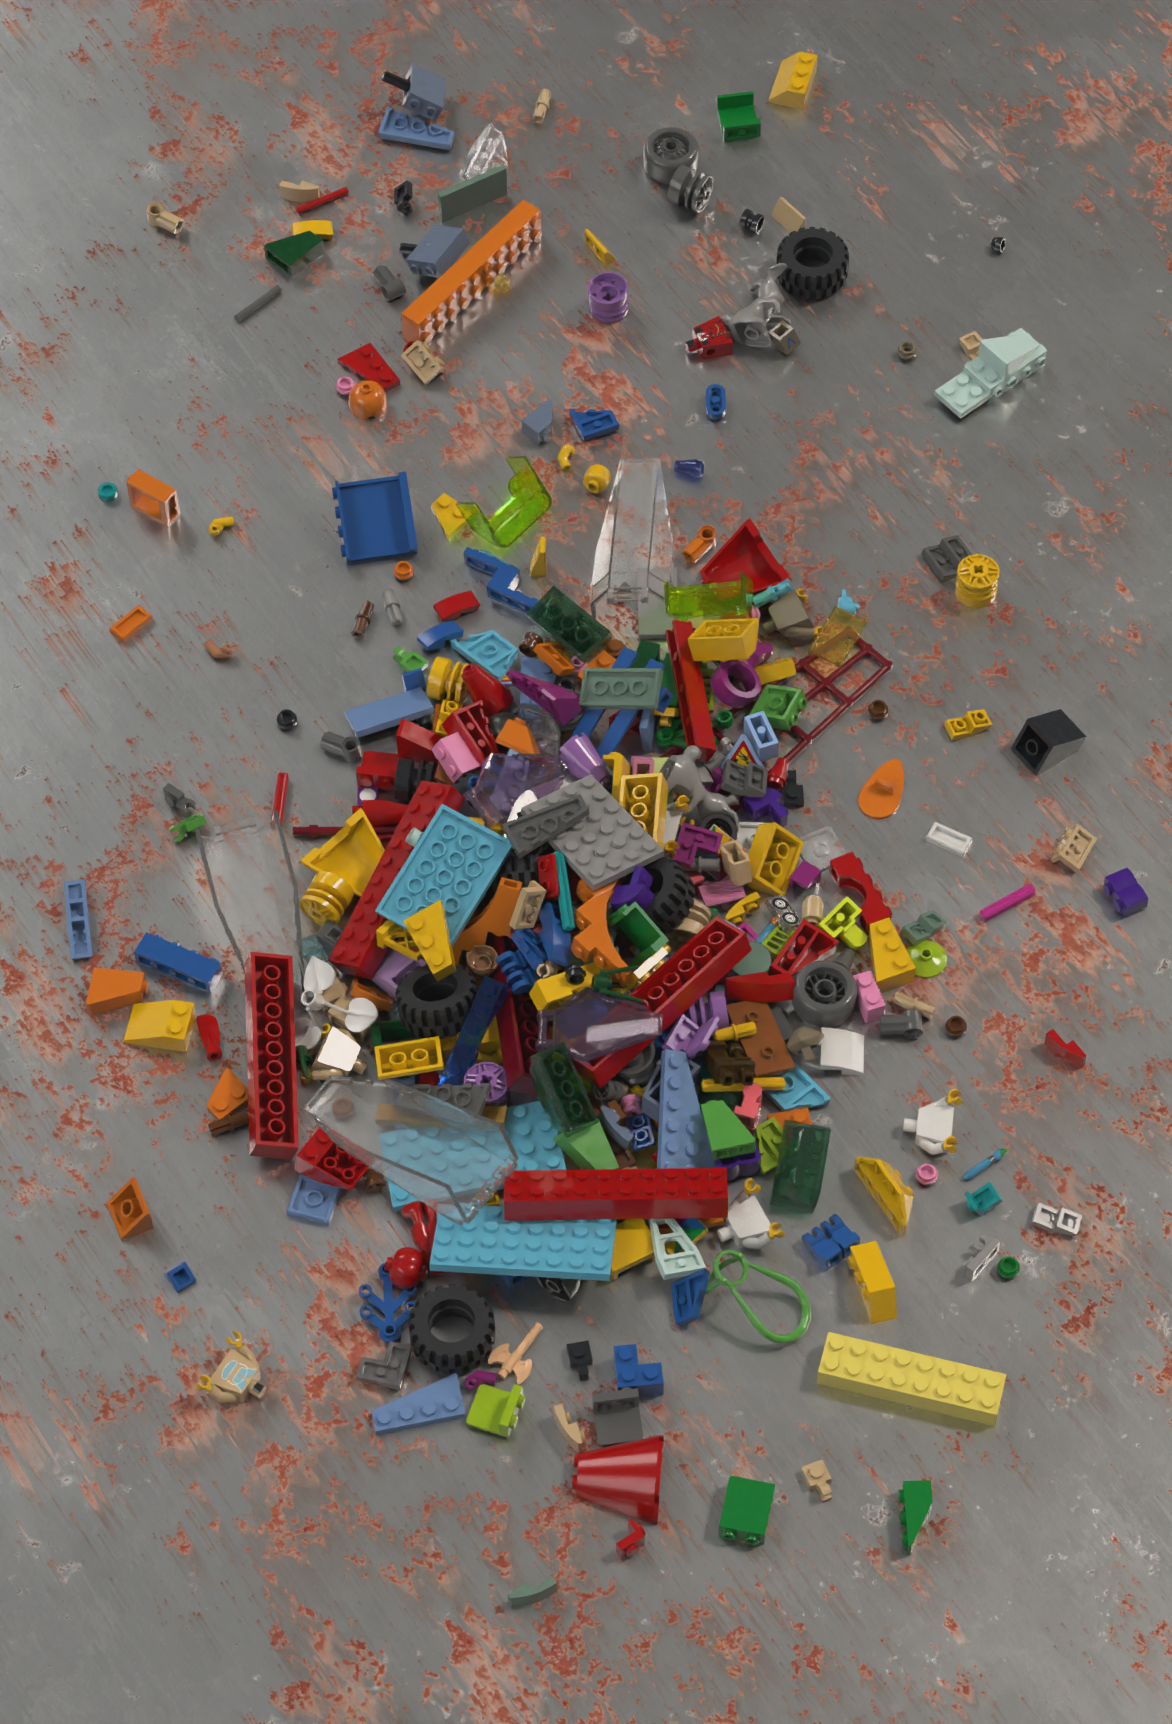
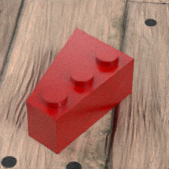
M482 700L452 712L441 724L448 736L459 732L481 765L476 771L481 770L482 763L485 760H491L495 763L500 758L494 736L490 734L487 725L489 723L488 717L484 716L482 710L484 706Z
M803 919L772 963L768 976L789 973L795 980L796 975L803 967L815 961L825 960L834 954L840 941Z

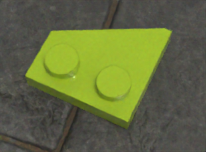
M774 1116L755 1128L756 1143L761 1156L760 1170L762 1175H765L798 1154V1150Z

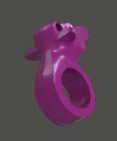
M757 641L756 650L745 661L728 660L721 662L718 660L720 663L711 677V687L716 697L722 703L735 708L745 707L750 702L757 701L761 694V682L754 668L760 663H765L773 655V646L769 643ZM728 675L737 678L743 684L745 692L736 689L729 681Z

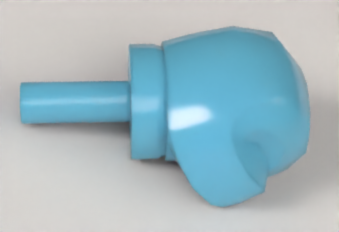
M843 589L841 591L842 596L838 599L837 612L843 618H851L856 614L860 606L859 603H853L852 597H847V591Z

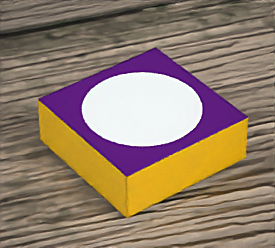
M358 787L357 806H363V800H379L378 787Z

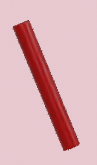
M347 187L341 188L296 207V212L301 214L347 195L349 191Z

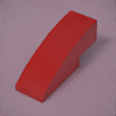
M766 972L728 977L725 978L724 995L727 999L740 1001L793 1000L795 981L789 973L768 976Z

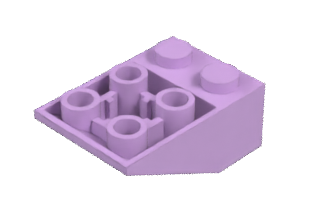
M389 947L371 980L396 1001L395 992L401 979L405 978L409 971L413 972L416 967L425 966L426 962L422 958L417 962Z

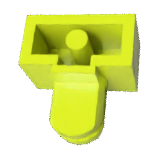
M848 896L817 926V928L837 939L839 937L854 951L861 949L867 940V935L855 924V920L862 910Z

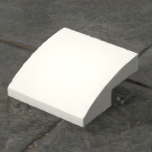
M822 1027L821 1032L824 1034V1038L821 1042L820 1069L842 1070L841 1074L863 1075L864 1035L842 1029Z

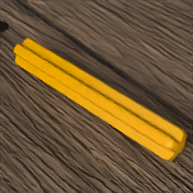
M783 1077L754 1078L753 1083L760 1085L762 1091L784 1090L786 1086L785 1078ZM703 1079L701 1087L703 1092L743 1091L744 1084L734 1083L731 1086H723L722 1083L715 1084L713 1079Z

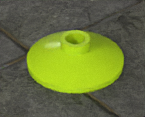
M926 940L916 946L912 944L907 949L916 967L915 975L918 977H935L941 974L947 965L945 950L935 942Z

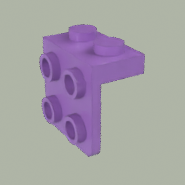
M682 1014L677 1018L662 1048L664 1050L686 1052L687 1059H693L699 1050L704 1051L710 1044L709 1037L718 1029L717 1023L720 1017L715 1015L699 1027Z

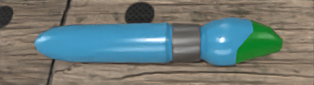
M1003 1148L996 1150L991 1156L968 1170L964 1174L963 1179L969 1180L996 1161H1000L1007 1150Z

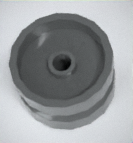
M651 1042L615 1075L618 1082L624 1080V1083L629 1084V1088H632L634 1085H639L640 1088L648 1085L659 1061L654 1044Z

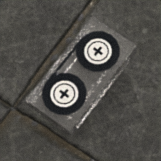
M785 895L766 898L764 904L784 933L796 930L802 920Z

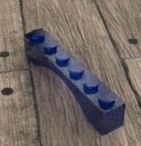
M484 975L437 1086H441V1084H451V1086L464 1084V1076L468 1069L473 1066L484 1035L501 1008L510 986Z

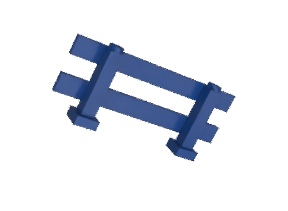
M624 646L612 668H631L638 656V652ZM650 658L645 668H661L663 670L665 665ZM661 686L657 709L661 713H664L673 698L670 691ZM587 709L570 739L575 735L581 737L582 732L589 738L606 709ZM620 709L596 750L602 761L603 755L615 752L640 709ZM554 761V765L558 766L550 781L570 773ZM613 775L610 776V783L605 787L611 795Z

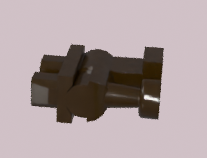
M710 1040V1044L703 1051L702 1060L713 1077L714 1083H722L723 1086H731L734 1083H742L744 1086H752L755 1062L752 1061L751 1057H743L744 1050L742 1046L738 1043H732L726 1048L724 1040Z

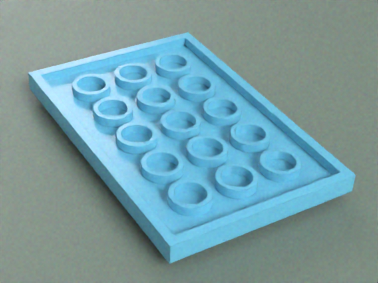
M441 804L375 912L408 930L403 920L441 899L445 906L449 936L453 947L510 855L513 847L507 838Z

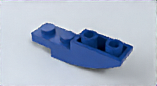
M543 900L538 914L543 927L539 933L542 945L551 963L567 967L571 951L570 931L563 930L560 907L556 905L555 901Z

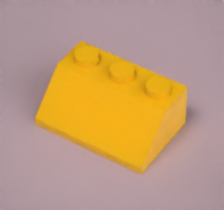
M798 52L781 61L768 103L804 110L817 72L818 55Z
M759 619L704 620L687 639L693 661L709 662L720 660L721 662H726L728 660L745 661L749 659L756 650Z
M776 822L759 824L748 853L752 882L746 885L757 891L781 898L785 897L789 886V878L794 872L804 841Z
M439 1036L374 1047L379 1080L444 1070Z

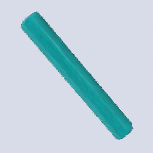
M555 851L553 854L556 856L559 885L558 901L562 927L564 931H572L575 929V921L565 856L562 851Z

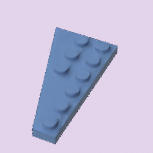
M665 1049L662 1051L657 1169L715 1168L686 1052Z

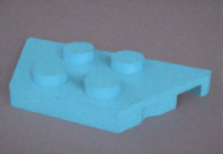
M494 630L486 631L482 634L469 635V640L457 642V639H452L450 641L452 648L473 664H478L500 682L519 655L518 648Z
M795 1062L794 1071L768 1076L785 1078L786 1086L784 1090L763 1091L782 1111L805 1107L813 1108L827 1105L831 1102V1098Z

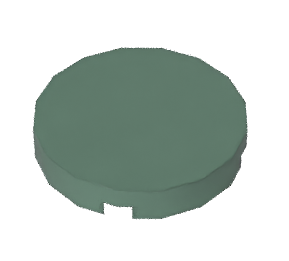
M749 942L752 951L731 969L735 976L766 972L768 974L771 967V955L761 944Z

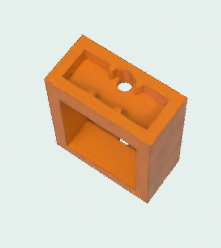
M140 469L128 477L126 483L130 506L169 527L180 514L176 489Z

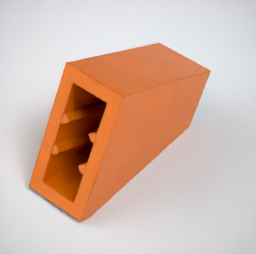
M94 967L86 1000L88 1015H95L143 1002L144 994H147L149 990V981H146L145 973Z

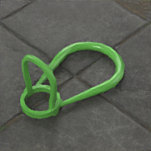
M735 1250L722 1251L715 1257L713 1272L710 1274L705 1294L710 1293L719 1285L728 1286L752 1326L761 1336L771 1342L786 1344L798 1340L807 1331L811 1320V1305L806 1292L795 1280L784 1274L750 1263L745 1260L741 1252ZM724 1255H732V1256H733L732 1258L726 1259V1260H724L722 1263L719 1264L720 1258H721L722 1256H724ZM739 1261L742 1266V1276L738 1281L730 1282L721 1275L720 1271L727 1265ZM748 1267L791 1288L798 1296L802 1306V1318L799 1326L793 1332L783 1335L775 1334L768 1330L735 1290L736 1286L746 1280ZM716 1277V1278H717V1281H715L713 1284H711V1282H712V1281L714 1280V1278Z

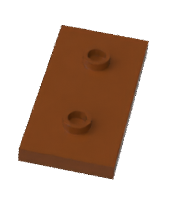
M743 1001L726 1005L730 1025H739L751 1021L756 1025L757 1033L740 1037L737 1040L744 1050V1057H751L752 1061L755 1062L754 1078H763L795 1070V1064L767 1002Z

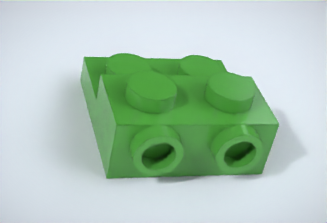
M767 684L749 715L764 711L772 728L790 730L792 725H797L800 711L806 709L807 699L802 689Z

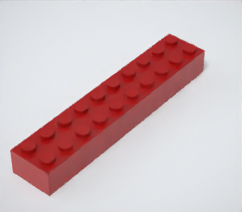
M421 780L328 959L341 973L373 979L389 948L387 946L383 949L377 946L376 930L388 919L377 914L375 910L414 849L413 846L405 842L409 832L414 827L424 832L441 804L459 812L465 798L452 785Z
M716 916L629 995L642 999L643 1003L624 999L565 1052L572 1071L597 1087L602 1088L752 951L746 933Z
M250 952L244 964L250 1156L293 1159L299 1149L292 956Z
M726 1168L504 1171V1221L728 1218Z

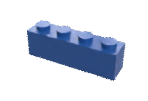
M146 932L134 951L136 963L209 994L212 993L223 975L222 965L217 959L207 958L196 950L183 948L179 943L164 940L157 934L152 935Z

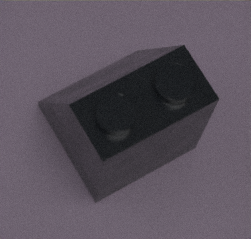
M1059 709L1028 718L1011 749L1038 776L1078 752L1087 736Z

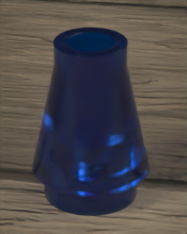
M700 459L675 461V472H680L694 478L702 477L704 474L705 464Z

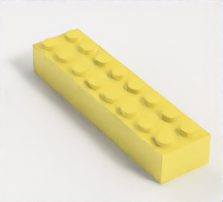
M828 1332L818 1370L817 1384L995 1426L1007 1374Z

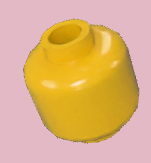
M594 464L586 471L583 484L592 493H602L610 483L611 473L605 466Z

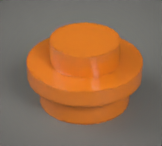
M400 561L394 567V576L399 580H407L413 576V567L407 561Z

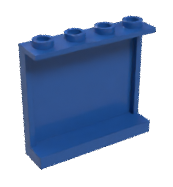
M406 471L398 472V476L340 484H338V481H335L332 494L333 500L337 499L338 506L335 507L336 519L340 518L341 526H338L339 538L343 537L344 545H340L342 557H346L347 563L418 553Z

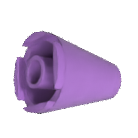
M583 732L581 737L578 735L573 736L559 749L561 754L559 757L555 756V763L579 779L591 774L605 788L610 783L609 778L611 775L590 739Z

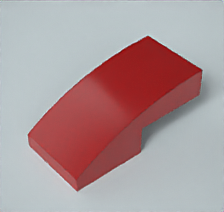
M466 591L435 603L433 608L441 621L459 619L461 613L477 611L480 603L472 591Z
M1054 1029L1046 1033L1044 1044L1055 1055L1073 1066L1079 1068L1085 1066L1087 1055L1074 1040L1066 1044Z

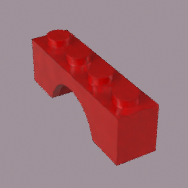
M853 851L830 860L829 872L839 888L854 889L864 898L865 902L860 907L862 912L858 916V921L867 936H869L870 924L886 918L891 920V909L884 905L880 891L875 890L871 876L865 873L861 859L859 857L856 858Z

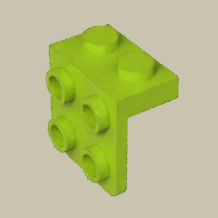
M481 1384L466 1420L467 1425L509 1438L511 1430L516 1428L518 1411L523 1408L526 1396L523 1395V1386L514 1384L512 1391L508 1392Z

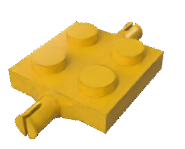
M665 944L631 975L627 988H616V991L627 994L632 988L635 990L665 963L663 958L671 951L670 946Z

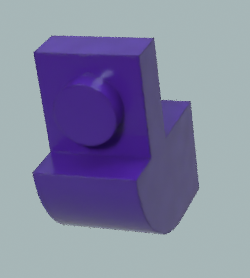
M766 788L764 797L744 796L743 809L754 822L769 815L780 826H787L789 813L786 807L782 805L783 795L780 792Z
M643 866L635 867L630 885L615 886L610 905L617 911L624 904L629 906L636 901L644 910L655 896L650 891L653 877Z

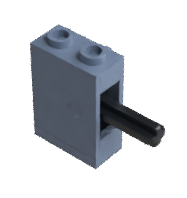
M412 64L404 79L388 71L384 72L382 81L403 90L402 107L411 110L412 117L417 118L420 114L433 121L437 120L444 108L445 78Z
M434 225L418 245L401 243L399 251L410 254L406 261L413 274L431 276L438 279L454 264L470 242L463 228Z

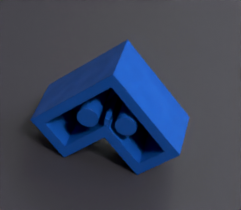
M636 1344L613 1346L617 1391L630 1387L632 1389L638 1388L639 1397L664 1394L661 1362L638 1364Z

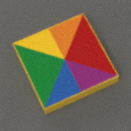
M674 1218L693 1244L709 1232L698 1218ZM668 1224L658 1225L661 1235L673 1233ZM677 1241L664 1243L665 1250L669 1254L684 1252Z

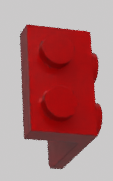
M365 751L361 766H357L356 770L357 787H378V789L394 791L397 763L399 758H404V756L394 753Z

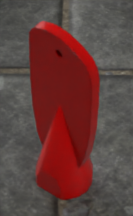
M207 1014L197 1016L198 1031L202 1044L206 1049L207 1060L221 1059L222 1051L220 1049V1033L217 1019Z

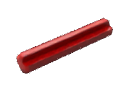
M279 772L277 774L271 815L272 827L282 826L289 780L288 773Z

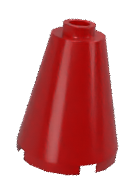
M469 664L463 669L462 679L472 702L475 703L482 700L484 705L482 710L485 717L489 719L500 710L506 711L514 700V695L510 689L478 664Z

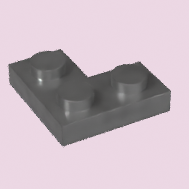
M390 1341L384 1361L362 1357L356 1380L400 1390L412 1352V1346Z

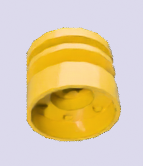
M981 554L969 555L962 559L957 571L955 587L957 599L962 604L971 608H982L991 604L997 594L1000 572L998 564L992 558Z
M440 656L436 657L428 677L427 697L441 701L447 693V700L464 704L469 693L462 679L463 669L469 664L466 663L463 666V663L458 661L453 668L451 659Z
M321 871L314 876L309 884V889L305 891L304 896L300 899L299 908L315 923L324 926L328 920H331L337 925L340 917L344 914V910L352 901L354 891L341 877L330 872Z

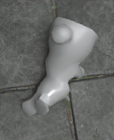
M785 263L772 266L768 270L766 280L760 279L752 284L751 292L759 288L758 298L748 307L739 310L733 317L727 314L722 316L721 320L726 330L732 331L735 340L740 344L751 347H771L772 338L766 329L767 324L781 322L782 320L788 325L791 324L788 317L777 315L780 313V307L785 299L778 289L776 278L787 268Z
M692 745L688 746L682 755H671L659 773H663L668 784V794L673 790L679 795H685L690 799V802H686L690 809L689 811L681 809L682 815L691 813L695 806H697L698 813L703 818L714 813L723 814L730 817L734 822L738 833L739 819L737 813L729 807L738 805L740 796L731 793L729 797H725L719 793H711L704 788L698 768L695 765V760L701 757L702 751L697 746Z

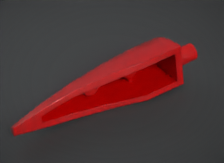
M363 800V806H352V814L361 808L372 827L395 825L401 821L408 805L386 800Z

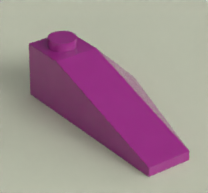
M511 669L507 671L512 684L563 726L582 711L579 705L580 699L574 692L570 693L563 687Z

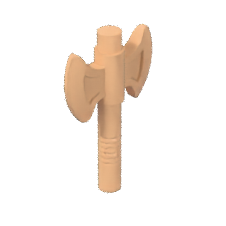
M536 1322L512 1353H509L508 1350L509 1343L502 1344L492 1351L488 1364H502L501 1370L497 1374L501 1379H505L507 1375L513 1372L516 1376V1384L520 1385L528 1378L532 1368V1360L521 1361L530 1344L543 1329L540 1323Z

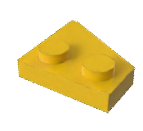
M445 493L431 504V510L435 517L438 518V523L443 528L445 536L449 541L474 518V512Z

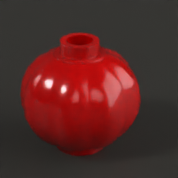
M404 1247L397 1250L392 1257H387L384 1270L388 1271L389 1279L393 1285L401 1289H410L416 1286L419 1280L424 1281L427 1264L423 1263V1255L418 1250Z

